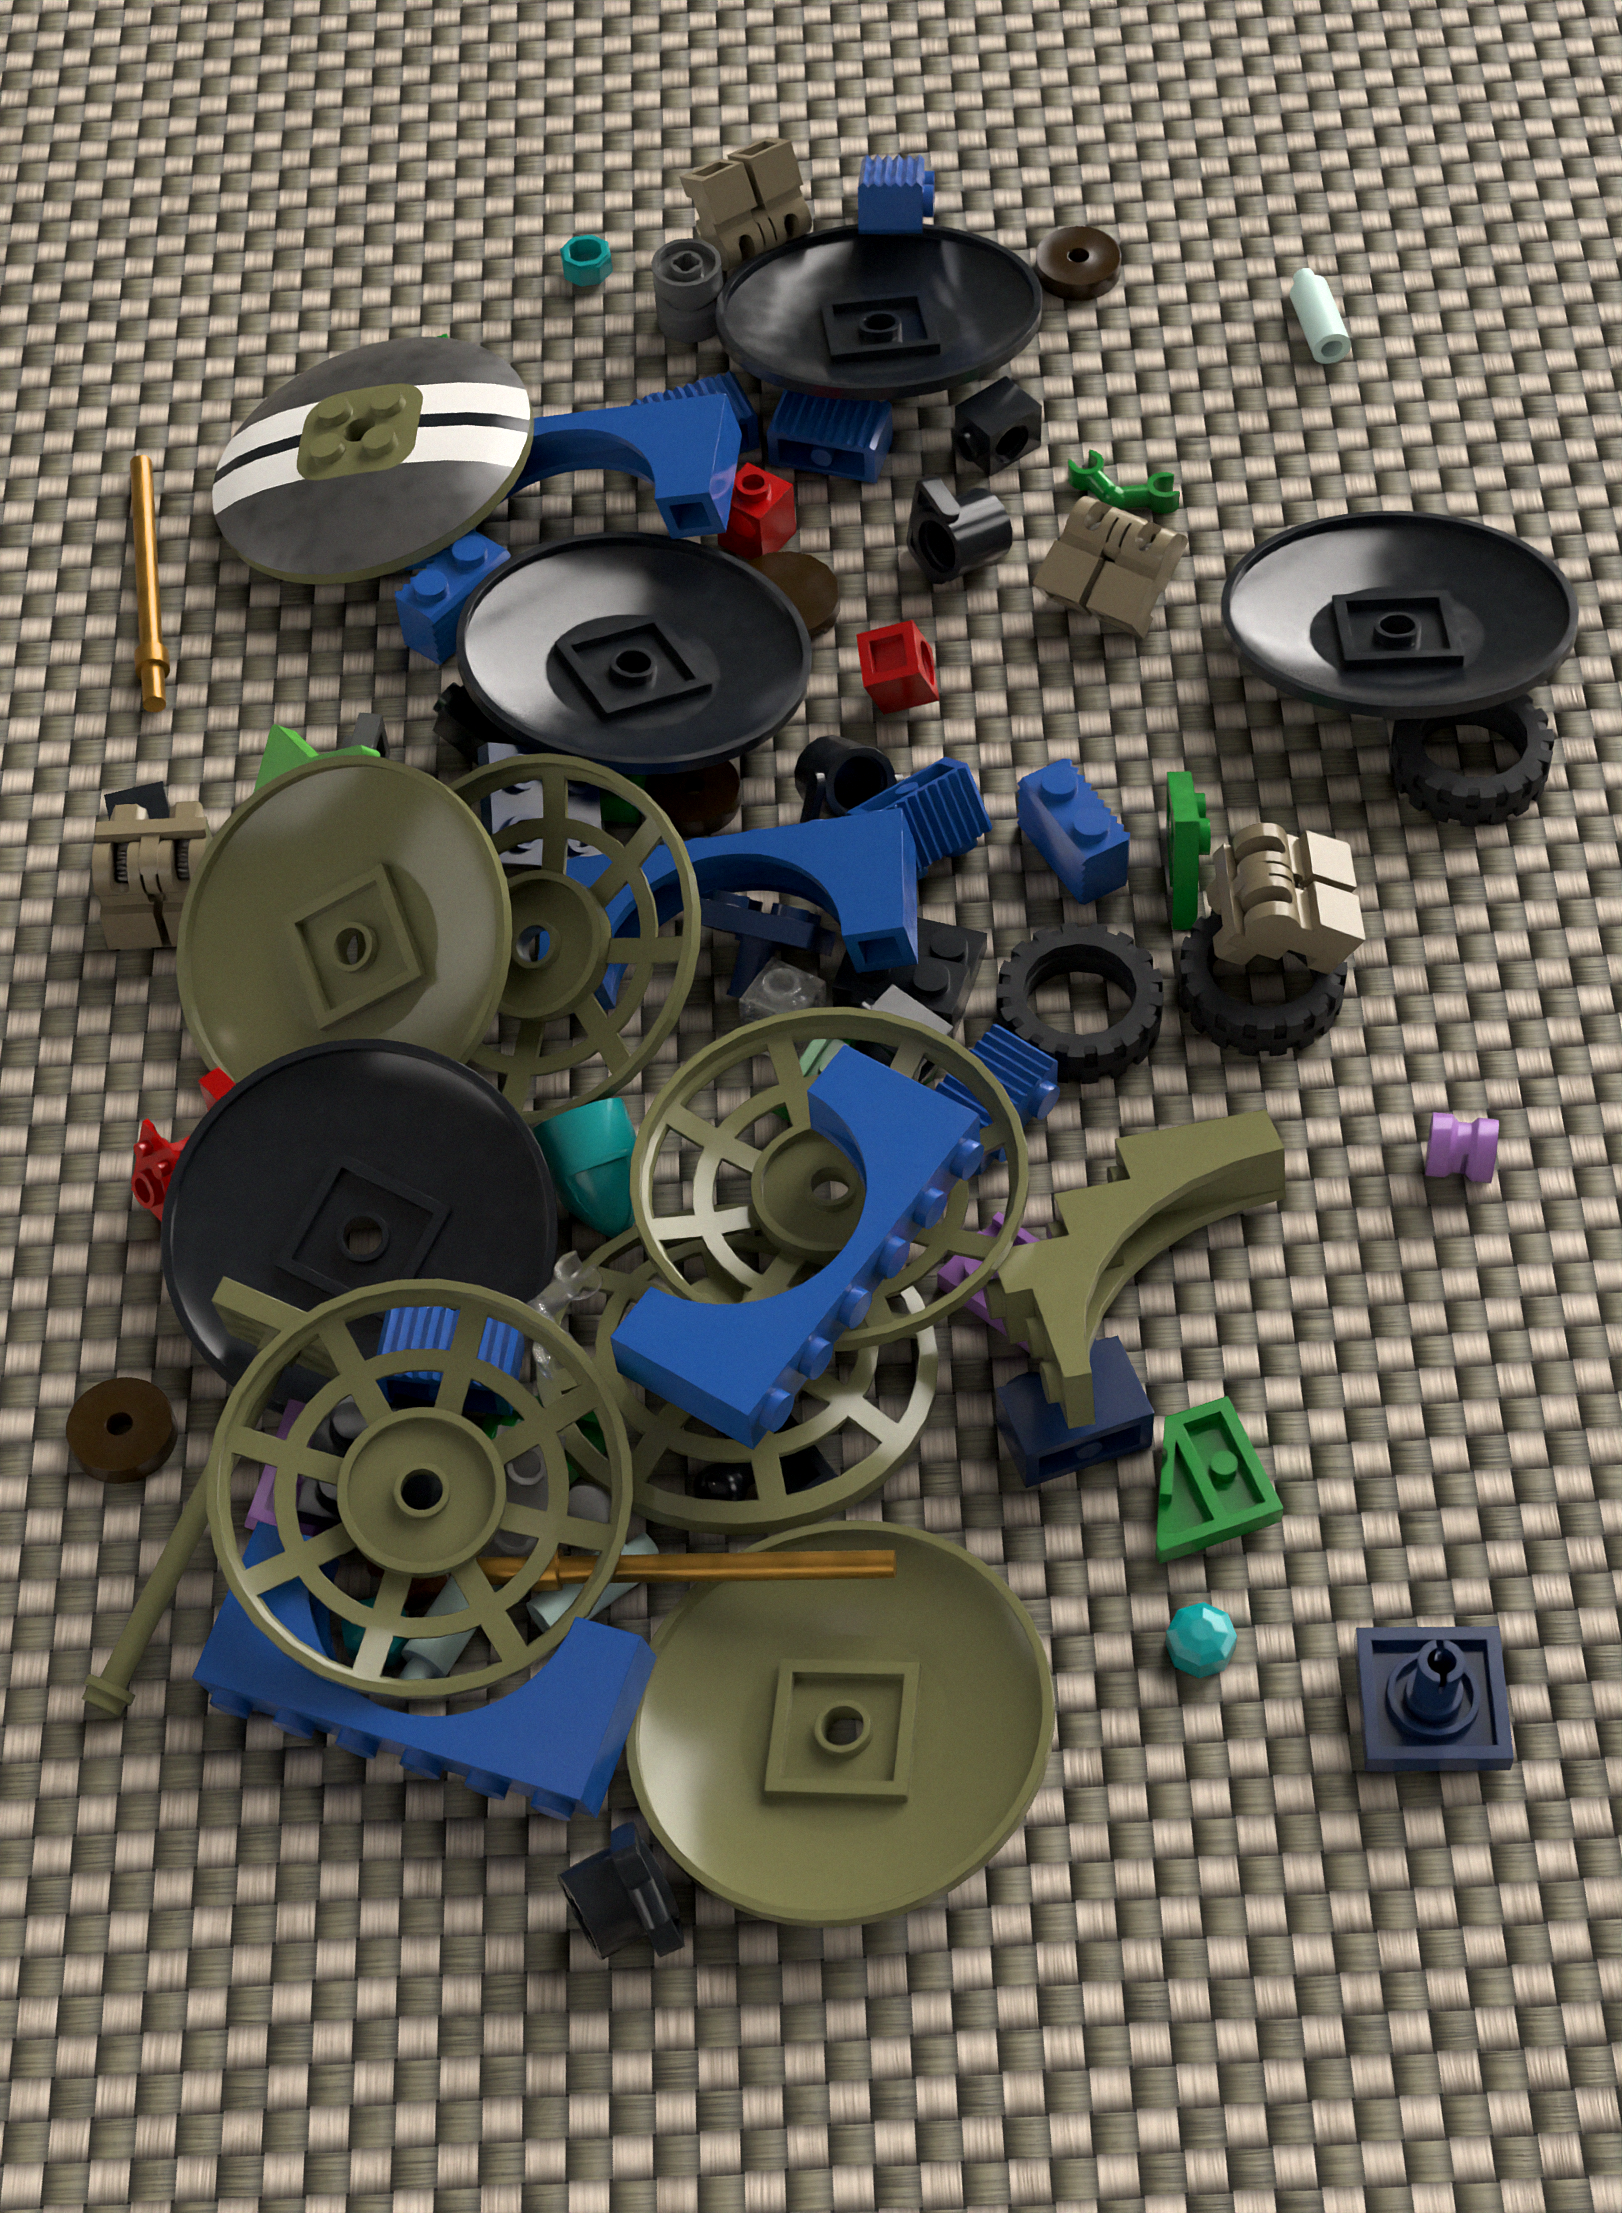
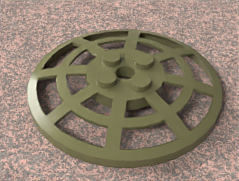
M551 753L512 756L483 765L447 785L470 806L497 790L526 781L542 780L543 818H533L512 824L490 835L498 856L520 844L543 839L541 870L527 871L509 879L506 877L512 910V945L507 979L497 1011L521 1020L514 1055L502 1054L490 1049L481 1042L470 1058L475 1063L491 1070L508 1074L502 1095L515 1107L529 1128H534L542 1122L574 1108L608 1099L637 1076L657 1054L676 1024L692 986L700 950L701 907L696 875L686 846L668 815L643 789L610 768L580 757ZM567 780L587 782L611 791L636 807L644 815L646 820L626 847L600 828L577 819L568 818ZM568 839L593 846L613 862L590 888L566 876ZM662 839L671 852L679 873L684 906L683 936L658 937L655 900L647 877L641 869ZM628 883L638 907L641 928L640 938H612L611 924L605 908ZM547 931L550 937L549 949L542 959L532 962L529 957V945L538 933ZM362 932L358 933L357 962L362 959L366 951V938ZM678 963L675 980L661 1014L642 1044L631 1055L619 1033L628 1024L642 1002L652 977L654 964ZM609 964H637L625 996L615 1012L608 1017L594 996V993L603 981ZM574 1012L589 1037L563 1052L539 1057L546 1022L562 1019ZM598 1052L601 1054L612 1075L590 1092L556 1107L541 1111H523L533 1076H546L568 1070L590 1059Z
M854 1007L807 1008L772 1015L739 1027L705 1046L674 1073L654 1098L639 1127L631 1156L630 1196L639 1238L652 1266L672 1292L681 1299L715 1304L704 1298L687 1283L671 1262L663 1243L703 1240L708 1252L722 1270L741 1286L751 1290L741 1303L758 1301L793 1289L789 1285L806 1262L819 1265L830 1264L852 1237L860 1221L866 1197L863 1183L849 1159L826 1137L811 1129L807 1090L819 1075L804 1077L793 1043L815 1039L847 1038L883 1043L899 1048L889 1068L914 1079L924 1058L942 1067L964 1084L987 1110L993 1121L992 1124L980 1129V1144L984 1146L983 1156L1003 1147L1008 1162L1009 1196L1002 1227L997 1237L961 1230L965 1222L969 1203V1179L966 1181L959 1179L949 1192V1202L943 1223H936L930 1229L923 1227L912 1241V1243L927 1247V1249L895 1277L883 1280L872 1294L871 1305L864 1317L867 1328L843 1332L834 1343L833 1351H852L891 1343L927 1329L962 1307L988 1283L1008 1256L1023 1223L1029 1192L1028 1146L1019 1114L1003 1085L984 1063L954 1039L921 1022L884 1011ZM765 1051L769 1052L779 1085L770 1087L742 1103L718 1127L685 1108L694 1095L719 1074L749 1057ZM786 1106L792 1127L774 1138L763 1152L737 1139L757 1120L778 1108ZM669 1130H672L703 1149L693 1179L692 1204L695 1215L655 1218L652 1205L653 1174L661 1145ZM722 1161L752 1176L751 1196L753 1205L714 1212V1184ZM828 1181L840 1182L848 1188L845 1195L835 1200H824L813 1193L820 1184ZM761 1229L764 1236L780 1252L762 1276L740 1260L723 1237ZM947 1253L983 1261L969 1277L949 1294L921 1311L894 1320L886 1299L898 1295L921 1281L940 1264Z
M721 1204L713 1205L714 1212L738 1207L749 1206L753 1204ZM690 1208L686 1210L664 1214L656 1218L688 1216L695 1214L694 1209ZM636 1226L629 1228L600 1246L583 1261L562 1285L548 1309L546 1317L560 1327L567 1307L582 1287L612 1295L605 1306L598 1324L595 1342L596 1356L590 1359L606 1380L622 1417L636 1431L644 1435L631 1454L633 1481L631 1512L659 1524L695 1533L731 1536L777 1533L819 1522L852 1507L880 1488L908 1460L926 1430L936 1399L939 1356L934 1326L932 1325L927 1329L904 1337L917 1339L919 1355L916 1382L908 1406L898 1423H895L864 1399L870 1390L877 1370L879 1345L858 1349L857 1360L846 1385L824 1371L815 1380L808 1378L796 1393L794 1399L804 1390L828 1406L807 1422L787 1431L774 1434V1432L768 1430L754 1450L735 1439L713 1438L682 1429L692 1415L669 1401L659 1414L655 1415L634 1396L623 1379L622 1374L617 1372L610 1336L618 1328L630 1302L637 1304L650 1286L666 1294L678 1297L671 1290L649 1282L659 1275L650 1260L640 1265L630 1275L604 1268L607 1264L631 1249L642 1245ZM729 1235L723 1237L732 1251L758 1252L777 1256L780 1252L766 1237ZM703 1240L686 1242L666 1250L674 1265L702 1256L708 1278L690 1286L704 1298L715 1304L741 1303L751 1291L741 1286L722 1270L708 1252ZM806 1262L789 1287L795 1288L804 1283L813 1273L818 1274L827 1265ZM913 1285L899 1293L910 1314L926 1308L921 1296ZM892 1313L894 1320L910 1315L905 1313ZM863 1319L854 1329L847 1327L844 1332L867 1328V1325ZM538 1343L535 1357L538 1401L542 1408H545L579 1385L565 1367L556 1370V1359ZM847 1420L880 1444L867 1458L842 1475L809 1490L786 1495L779 1457L794 1454L817 1444L839 1429ZM575 1422L557 1433L558 1435L567 1436L564 1449L566 1461L587 1483L599 1485L611 1496L610 1461L589 1442ZM668 1449L681 1455L705 1461L725 1463L751 1462L758 1500L735 1502L699 1499L663 1490L647 1483Z
M403 1279L357 1288L318 1305L286 1326L255 1356L233 1388L216 1426L207 1466L206 1511L214 1552L231 1592L255 1627L285 1656L318 1677L359 1693L400 1700L448 1698L486 1689L526 1671L560 1647L575 1617L586 1619L609 1585L626 1543L633 1503L632 1456L623 1417L606 1380L583 1348L555 1322L520 1300L480 1285L445 1279ZM439 1306L460 1310L450 1351L436 1348L405 1349L378 1355L365 1361L345 1325L365 1315L401 1307ZM487 1318L510 1325L539 1343L568 1370L579 1386L545 1408H542L537 1399L514 1377L493 1364L477 1358ZM320 1338L340 1375L328 1382L306 1404L291 1426L286 1440L245 1427L254 1405L274 1376L300 1350ZM434 1371L443 1373L434 1408L414 1407L392 1412L376 1382L385 1377L407 1372ZM470 1382L480 1383L501 1396L521 1415L524 1421L490 1440L479 1427L461 1416ZM351 1395L368 1427L355 1439L345 1457L341 1458L308 1448L310 1439L324 1418L341 1401ZM591 1411H594L603 1431L611 1466V1508L608 1524L567 1516L569 1508V1471L563 1445L557 1433ZM538 1445L543 1454L548 1476L547 1511L506 1502L507 1485L503 1466ZM236 1455L277 1468L274 1480V1512L279 1538L285 1552L248 1569L245 1568L239 1554L231 1518V1475ZM298 1475L337 1486V1503L342 1523L305 1542L301 1535L296 1511ZM417 1475L432 1476L443 1487L441 1499L430 1509H413L402 1499V1491L405 1484ZM498 1530L538 1539L535 1549L522 1569L502 1589L495 1593L476 1558L490 1545ZM559 1544L600 1552L592 1574L572 1605L544 1634L526 1646L506 1611L516 1605L538 1583L553 1559ZM357 1548L370 1562L385 1570L373 1609L362 1605L340 1591L322 1573L319 1567ZM451 1573L470 1606L460 1612L438 1617L409 1618L401 1616L413 1578H433ZM300 1577L306 1588L329 1610L348 1622L366 1629L353 1668L327 1658L299 1640L272 1614L260 1595ZM481 1626L501 1659L480 1670L446 1678L404 1680L381 1676L394 1637L404 1639L442 1638L464 1633Z

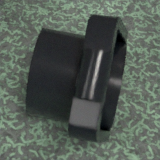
M937 476L916 482L906 542L909 552L931 583L941 585L947 581H953L1009 553L1013 541L1010 518L1003 504L993 493L985 488H974L953 497L942 480Z
M836 735L818 737L802 751L794 771L795 787L804 801L800 823L819 819L820 812L836 818L844 817L845 812L903 781V775L895 773L889 758L876 748Z
M628 1822L615 1828L610 1834V1846L557 1874L566 1901L586 1940L600 1960H604L647 1935L659 1958L685 1947L683 1925L679 1919L680 1911L674 1895L651 1850L639 1835L634 1822Z

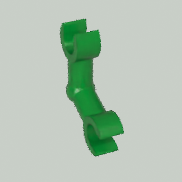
M1089 449V469L1079 468L1075 462L1068 459L1067 481L1075 489L1090 490L1103 503L1121 510L1147 506L1153 512L1160 514L1171 513L1179 508L1180 491H1173L1174 474L1155 473L1148 478L1146 484L1120 487L1104 473V459L1098 452Z

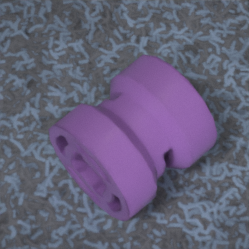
M1432 1112L1426 1152L1425 1176L1445 1178L1453 1172L1465 1174L1470 1181L1491 1183L1496 1160L1499 1120L1478 1118L1472 1123L1459 1122L1453 1114Z

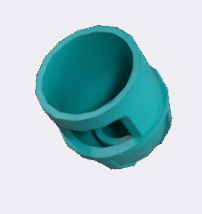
M615 1097L592 1102L559 1114L534 1127L531 1132L541 1148L551 1175L555 1194L564 1208L598 1233L611 1238H615L629 1228H632L635 1216L630 1196L631 1156L637 1136L623 1098Z

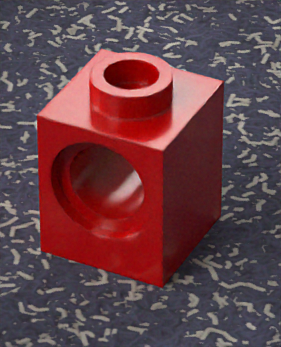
M747 462L735 474L726 533L717 534L719 545L751 560L766 553L778 552L796 533L793 484Z
M913 620L856 634L863 687L884 715L939 701L932 648Z

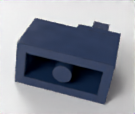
M1118 1335L1100 1340L1095 1338L1090 1350L1096 1424L1068 1429L1059 1402L1048 1404L1042 1386L1041 1375L1038 1372L1020 1374L1011 1379L1006 1385L996 1388V1422L1025 1488L1152 1446L1154 1410Z

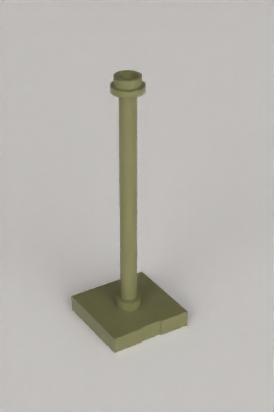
M223 1276L211 1300L228 1333L257 1346L256 1350L259 1353L286 1326L307 1313ZM320 1338L300 1350L274 1376L254 1405L245 1427L255 1430L286 1366L293 1368L297 1363L332 1380L340 1375ZM239 1455L235 1456L232 1474L241 1458ZM208 1462L100 1678L87 1674L83 1682L87 1688L81 1699L113 1715L120 1717L125 1705L131 1706L136 1697L125 1689L209 1522L206 1511Z

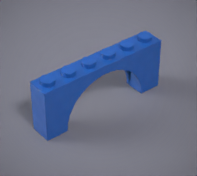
M726 393L534 418V437L525 466L511 490L500 503L523 488L554 475L577 470L608 469L634 475L655 488L654 500L671 539L726 533L742 432ZM439 551L416 564L405 567V570L425 569L426 564L434 563V557L442 556V553Z
M903 808L873 810L864 814L825 820L815 819L806 823L767 829H752L742 833L709 838H693L684 841L696 875L699 898L711 899L713 889L731 893L773 891L797 896L822 908L841 926L842 938L856 973L918 964L916 845ZM666 844L658 845L641 867L647 877L655 900L658 928L684 911L679 873ZM605 854L573 857L567 860L566 876L590 888L613 862ZM627 883L605 908L611 924L612 938H640L641 928L638 907L631 887ZM547 931L540 932L538 960L546 955L550 946V937ZM609 964L603 981L594 993L603 1010L615 1009L619 985L628 964Z
M845 1044L807 1090L811 1129L826 1137L849 1159L856 1169L866 1192L860 1221L843 1250L822 1271L806 1282L776 1296L753 1302L738 1304L699 1303L666 1294L650 1286L610 1336L618 1373L752 1450L755 1449L768 1430L776 1432L782 1427L791 1413L796 1393L808 1378L815 1380L823 1373L832 1357L834 1343L847 1327L854 1329L861 1323L871 1305L873 1292L885 1277L891 1279L899 1273L908 1257L911 1242L923 1227L930 1229L937 1223L945 1209L949 1192L959 1179L966 1181L974 1174L984 1153V1146L980 1144L978 1113Z
M260 1521L257 1522L242 1557L246 1569L285 1552L279 1538L277 1526ZM301 1534L302 1537H303V1539H304V1542L307 1541V1540H309V1539H311V1538H313V1537H310V1536ZM336 1558L319 1567L333 1584L340 1561ZM300 1577L260 1595L272 1614L299 1640L327 1658L339 1663L331 1635L330 1610L306 1588ZM229 1588L192 1678L212 1694L209 1702L210 1705L230 1715L249 1719L252 1709L274 1716L272 1721L274 1726L290 1734L311 1739L315 1729L338 1736L335 1744L353 1754L375 1759L378 1750L401 1756L399 1764L402 1767L421 1776L440 1779L442 1771L445 1770L467 1777L464 1785L479 1794L498 1800H505L508 1791L532 1798L530 1807L536 1811L559 1820L571 1821L574 1812L597 1819L657 1657L642 1636L576 1616L567 1636L548 1663L532 1679L501 1700L476 1710L448 1716L410 1715L378 1705L357 1691L322 1679L285 1656L255 1627Z

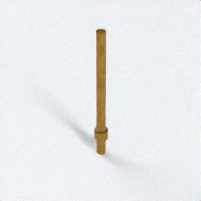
M137 455L130 461L140 644L134 652L136 676L142 682L143 707L145 710L155 713L164 710L166 707L165 679L170 674L169 651L163 645L152 460L145 455Z
M557 1549L542 1577L531 1590L533 1592L562 1591L563 1584H585L592 1574L599 1555L564 1556L562 1549ZM895 1550L621 1555L610 1583L895 1579L897 1559ZM529 1556L478 1557L476 1561L490 1585H506L522 1569Z

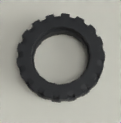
M1525 693L1508 702L1471 713L1437 718L1397 719L1393 726L1389 756L1390 773H1395L1394 784L1400 794L1405 792L1408 794L1409 803L1415 809L1421 812L1425 808L1433 812V819L1448 823L1449 819L1461 821L1460 826L1477 827L1478 822L1488 821L1491 826L1505 822L1506 816L1512 813L1518 817L1529 809L1531 799L1537 801L1541 797L1545 781L1548 779L1554 745L1553 729H1547L1549 718L1542 708L1535 709L1532 706L1533 699ZM1454 725H1474L1500 734L1513 744L1521 760L1506 772L1490 777H1464L1446 771L1428 757L1421 744L1437 730Z
M1211 909V916L1207 919L1201 916L1191 926V937L1185 936L1181 947L1178 989H1180L1179 1001L1184 1013L1190 1012V1023L1200 1034L1206 1031L1212 1036V1043L1224 1049H1227L1228 1045L1239 1048V1054L1256 1056L1257 1051H1269V1056H1280L1287 1054V1048L1296 1046L1298 1050L1310 1046L1314 1043L1315 1035L1320 1033L1324 1036L1333 1026L1334 1015H1339L1342 1008L1348 970L1347 962L1343 961L1329 975L1309 968L1314 984L1308 992L1293 1002L1274 1007L1247 1005L1229 997L1214 983L1210 974L1212 966L1219 959L1214 953L1212 937L1223 927L1222 916L1216 914ZM1292 950L1287 951L1295 955L1308 967L1306 955Z
M1065 923L1060 925V930L1052 932L1045 928L1033 933V940L1026 944L1024 941H1021L1011 951V961L1004 960L1001 965L999 984L996 987L997 1025L1057 1060V1082L1068 1084L1069 1078L1081 1079V1084L1099 1083V1077L1110 1075L1111 1079L1127 1073V1066L1132 1062L1139 1065L1148 1056L1149 1044L1155 1046L1158 1040L1164 998L1162 974L1159 968L1153 969V957L1144 947L1141 949L1135 947L1134 939L1121 931L1114 935L1107 932V926L1091 923L1090 928H1078L1077 923ZM1083 972L1098 974L1116 983L1130 998L1132 1006L1122 1021L1107 1030L1079 1035L1060 1032L1042 1023L1029 1009L1027 1002L1029 996L1038 985L1055 975Z

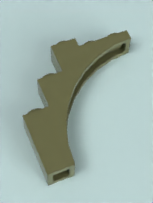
M1266 1109L1116 1138V1165L1107 1167L1108 1183L1055 1193L1056 1221L1046 1223L1047 1240L1012 1246L1008 1256L994 1273L993 1278L983 1287L989 1317L991 1320L1002 1319L1010 1344L1027 1341L1031 1357L1033 1359L1043 1357L1045 1362L1040 1363V1375L1048 1404L1059 1402L1068 1429L1096 1424L1090 1350L1103 1315L1125 1283L1157 1253L1192 1231L1235 1212L1286 1199L1284 1146Z

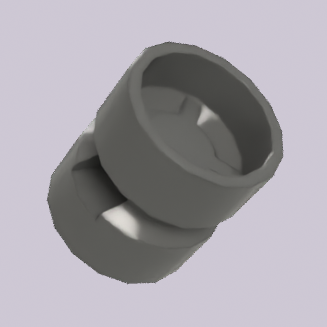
M693 238L676 239L664 244L655 252L651 261L656 294L655 303L658 328L666 337L683 343L702 342L714 337L717 334L715 308L717 298L723 287L720 253L713 245Z

